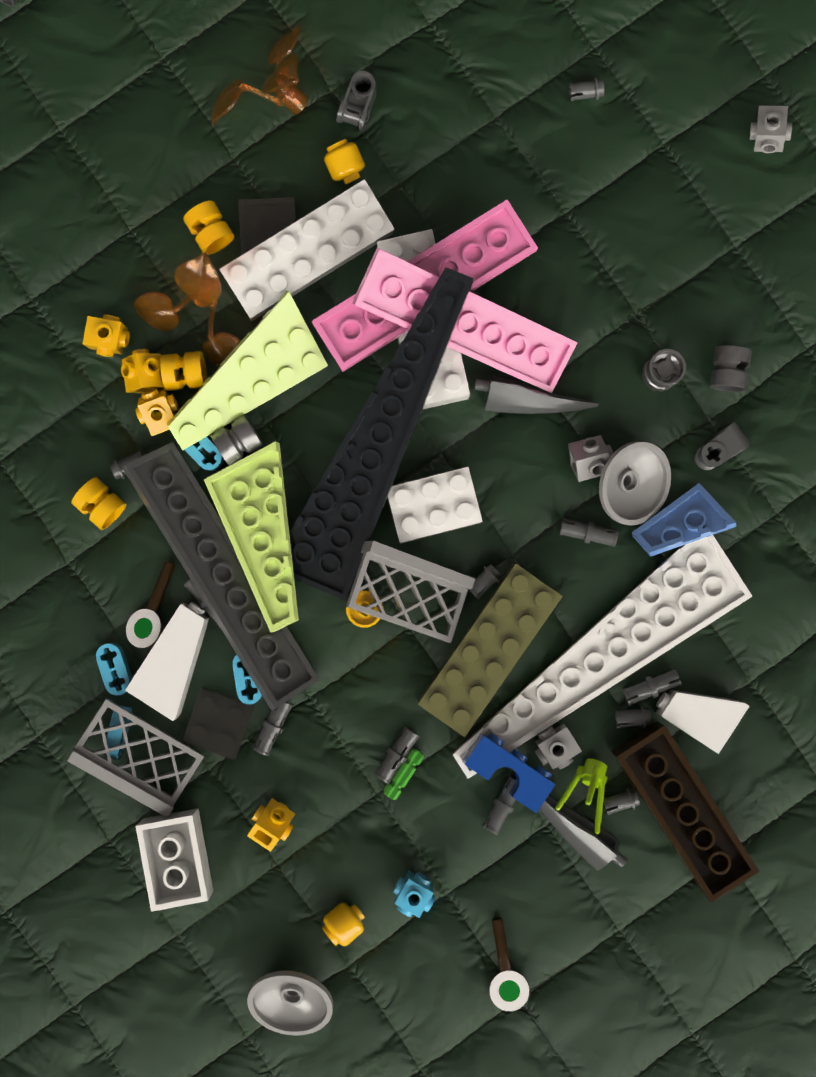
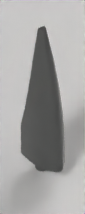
M489 375V380L476 379L474 384V390L486 392L485 411L516 414H548L598 407L599 405L598 402L550 393L516 379Z
M548 795L540 807L541 811L561 836L597 871L601 870L611 860L620 868L626 864L628 859L618 851L619 840L602 826H600V833L595 834V822L581 816L565 805L557 811L555 806L558 801Z

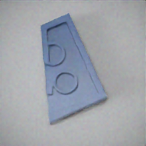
M698 483L634 530L632 535L651 557L736 527V522L706 489Z

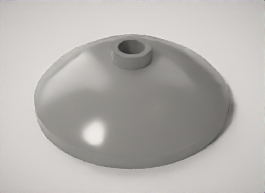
M644 441L627 443L611 455L604 466L599 483L600 501L603 509L611 519L624 525H638L648 521L657 514L665 503L671 486V468L666 455L656 445Z
M292 970L275 971L260 977L252 984L247 998L249 1011L257 1022L269 1030L285 1035L297 1036L314 1033L322 1029L330 1021L333 1012V999L328 989L314 977Z

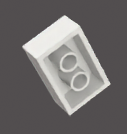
M469 467L394 485L391 487L388 495L400 544L483 522Z
M199 808L170 813L168 818L160 815L142 819L136 825L151 912L208 901L214 890Z

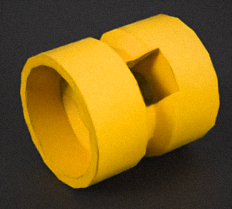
M211 200L196 205L183 218L191 234L197 235L195 240L204 255H210L222 250L235 237L227 222L221 221L223 216L215 202Z
M202 351L185 352L183 357L178 353L161 355V376L166 391L181 390L185 385H188L190 389L200 388L207 380L206 364ZM180 368H183L182 374H180Z
M94 477L85 483L71 501V504L82 514L89 513V520L100 530L109 527L122 514L127 505L115 493L109 494V487L98 477Z
M369 590L359 591L356 604L365 607L374 602ZM377 606L371 608L373 610L378 611ZM346 607V614L349 620L358 627H371L380 620L379 618Z

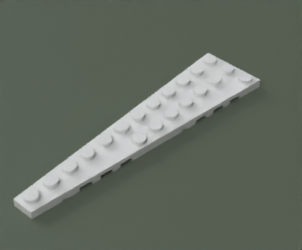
M711 535L678 548L452 754L466 777L469 779L476 772L464 765L462 760L480 733L488 736L491 732L504 741L502 747L511 752L751 598L750 591L715 537Z

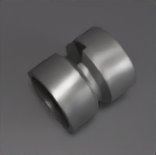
M729 345L715 347L713 364L716 366V369L711 371L709 387L726 392L747 391L749 375L745 372V369L750 367L752 350Z
M673 349L660 350L645 362L641 375L643 382L653 391L662 392L668 390L682 380L686 373V363L679 352Z
M245 415L234 420L231 423V429L222 427L210 435L218 451L229 466L242 459L244 451L251 453L264 446Z

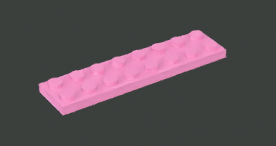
M505 200L407 262L439 277L445 267L474 278L470 289L472 292L536 252L538 247L509 201ZM356 294L311 321L342 372L405 334L409 329L354 305L352 302Z
M377 247L352 303L410 330L412 323L423 308L425 301L440 277ZM469 291L448 347L552 393L577 342Z

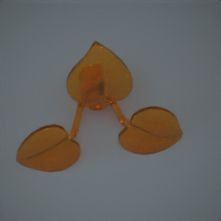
M299 25L283 35L270 50L267 61L270 65L276 63L277 67L264 83L262 91L245 83L242 84V81L237 79L220 93L212 112V124L214 126L216 120L234 107L244 91L252 92L270 100L278 107L283 104L294 115L299 114L305 108L309 98L296 86L299 83L297 72L298 56L295 53L288 55L298 40L301 28ZM275 92L278 97L276 98L269 94Z
M204 252L194 259L183 262L175 270L174 277L176 283L183 292L189 294L177 306H173L171 299L165 294L148 292L139 296L135 300L133 307L138 315L152 327L162 331H170L179 324V316L176 312L180 311L192 299L199 307L210 306L207 333L210 340L204 342L202 349L206 357L213 364L220 367V364L241 340L225 332L213 334L215 308L218 304L216 300H218L222 291L218 274L208 255Z

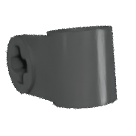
M359 71L353 75L346 95L340 104L336 119L337 123L346 122L358 127L359 131L364 132L377 94L376 83L372 74L367 71ZM363 84L371 87L365 93L357 91V88Z
M734 421L695 452V464L702 470H711L745 450L751 443ZM712 452L714 457L708 460L706 456Z

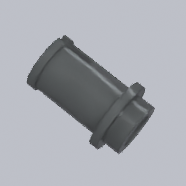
M594 77L590 81L570 82V102L589 98L599 100V97L604 96L603 79Z
M141 450L120 460L113 459L114 462L109 464L116 480L122 478V480L126 479V473L123 470L124 465L142 457Z
M491 564L488 567H483L485 570L475 578L473 588L469 589L478 600L495 582L499 583V579L502 577Z
M640 706V709L615 710L616 728L632 726L646 728V725H651L650 709Z
M626 788L625 792L604 797L603 801L607 815L629 808L636 810L635 807L640 805L636 790H629V788Z

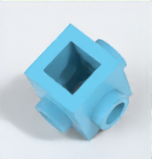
M408 870L404 878L400 877L392 891L395 893L394 904L397 905V909L409 917L415 915L420 918L423 911L428 912L435 900L431 880L419 872L415 874ZM416 894L419 898L415 900L410 895Z

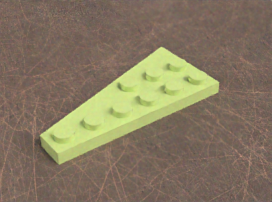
M285 291L278 303L271 310H268L262 317L261 322L242 339L220 364L218 370L211 377L207 378L200 390L167 423L182 450L328 366L289 291Z
M275 441L204 479L270 632H276L299 620L280 443Z

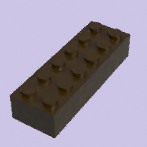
M657 721L611 751L695 883L711 903L760 872L665 725Z

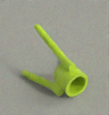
M586 759L584 766H578L574 778L561 796L555 809L559 811L579 780L583 778L582 783L589 786L585 801L586 805L591 804L595 788H598L594 833L599 834L604 791L608 778L605 774L608 766L599 760Z

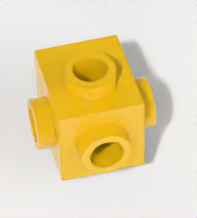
M103 315L102 319L87 316L82 344L89 349L97 350L96 354L101 356L113 357L114 353L123 355L124 348H127L129 345L130 332L127 331L128 327L120 322L119 317Z
M138 349L132 351V355L122 359L121 373L125 381L126 393H143L152 388H157V390L164 388L160 367L161 354L149 353L148 349Z
M152 388L141 394L142 397L138 399V408L135 409L140 423H146L151 436L169 430L167 423L173 418L176 411L179 410L173 394L168 396L165 388L160 390Z
M272 798L266 807L260 805L252 817V820L256 823L247 836L271 852L280 839L285 841L294 827L290 822L295 813L289 810L285 804L277 802Z

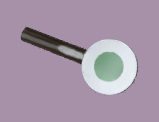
M164 562L147 609L136 611L127 622L126 635L129 642L135 647L143 649L153 647L164 630L163 620L157 612L175 567L172 563Z
M497 917L492 919V926L500 971L492 978L489 992L491 1000L498 1008L504 1011H515L526 1003L529 997V986L526 978L520 972L511 969L503 918Z

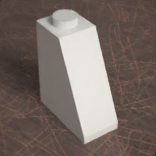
M670 689L668 694L665 692L659 698L656 704L658 709L655 713L719 754L746 713L749 705L734 699Z

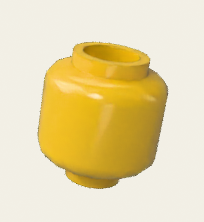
M344 139L326 148L328 153L324 156V162L334 181L344 180L345 184H348L360 178L358 172L364 169L365 162L355 143H348L347 139Z
M342 902L323 918L325 926L322 927V930L334 946L337 944L347 946L364 931L361 921L365 917L355 904L350 907Z

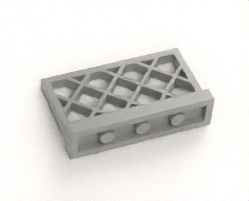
M364 541L361 550L363 556L346 607L451 643L467 591L473 588L475 578L376 541ZM370 560L378 563L383 575L373 580H370L366 572ZM386 566L392 568L393 570L388 572ZM400 571L405 574L409 584L396 590L390 576ZM412 576L417 577L419 579L414 581ZM386 579L392 593L379 599L373 584ZM423 581H428L434 593L422 599L416 585ZM437 585H439V586H441V587H444V588H442V589L439 590L438 587H437ZM368 587L374 602L365 607L356 604L359 591ZM411 588L417 602L405 608L399 594ZM448 590L458 592L455 604L447 608L441 594ZM394 597L400 611L390 616L385 613L381 603ZM436 597L442 611L430 617L424 603ZM377 606L378 611L373 610L371 608ZM419 606L425 620L415 625L411 623L407 612ZM402 615L404 620L398 619L397 617ZM443 615L448 622L445 635L438 633L432 622ZM428 624L429 629L424 628L423 626Z
M106 698L77 744L69 753L67 761L168 818L174 808L173 805L201 763L204 755ZM107 708L119 714L121 724L104 728L102 715ZM123 716L131 721L124 723ZM99 722L100 729L93 730ZM136 724L143 727L145 738L129 742L125 727ZM122 728L125 743L108 747L105 732ZM148 731H150L151 733H153V734H155V735L149 737ZM102 734L105 748L92 751L84 746L89 736ZM158 739L167 741L170 752L153 756L150 741ZM147 742L150 757L133 761L130 746ZM172 745L179 748V750L173 751ZM127 748L130 762L121 765L113 763L110 752ZM106 753L107 759L99 754ZM188 753L195 758L190 767L177 770L175 755ZM171 757L174 771L158 775L155 761ZM151 762L154 776L145 779L138 777L135 766ZM131 767L132 773L126 770L125 768ZM185 773L182 780L180 781L179 775ZM176 776L178 786L172 795L161 790L159 780ZM156 781L157 787L150 784V782Z

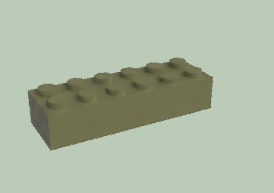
M512 564L417 700L418 705L465 737L563 596L519 565Z

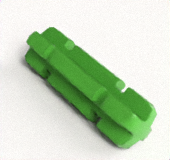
M414 747L411 748L406 756L407 761L402 763L396 771L392 782L387 784L383 790L384 794L392 800H396L402 792L401 788L406 786L416 771L415 766L420 765L424 758L423 753Z

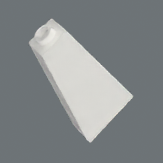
M191 602L189 605L187 603L180 604L125 690L172 721L179 718L182 713L209 621V617L204 615L205 609L199 608V605Z

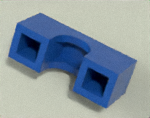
M491 732L488 736L480 733L462 760L464 765L488 781L497 769L502 767L512 768L516 774V782L509 794L537 813L556 785L549 779L552 774L539 765L534 769L525 762L528 758L516 749H513L511 753L502 747L504 741Z

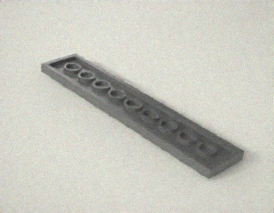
M171 442L125 464L123 467L124 472L271 711L319 681L320 679L287 626L276 632H270L222 520L175 444Z

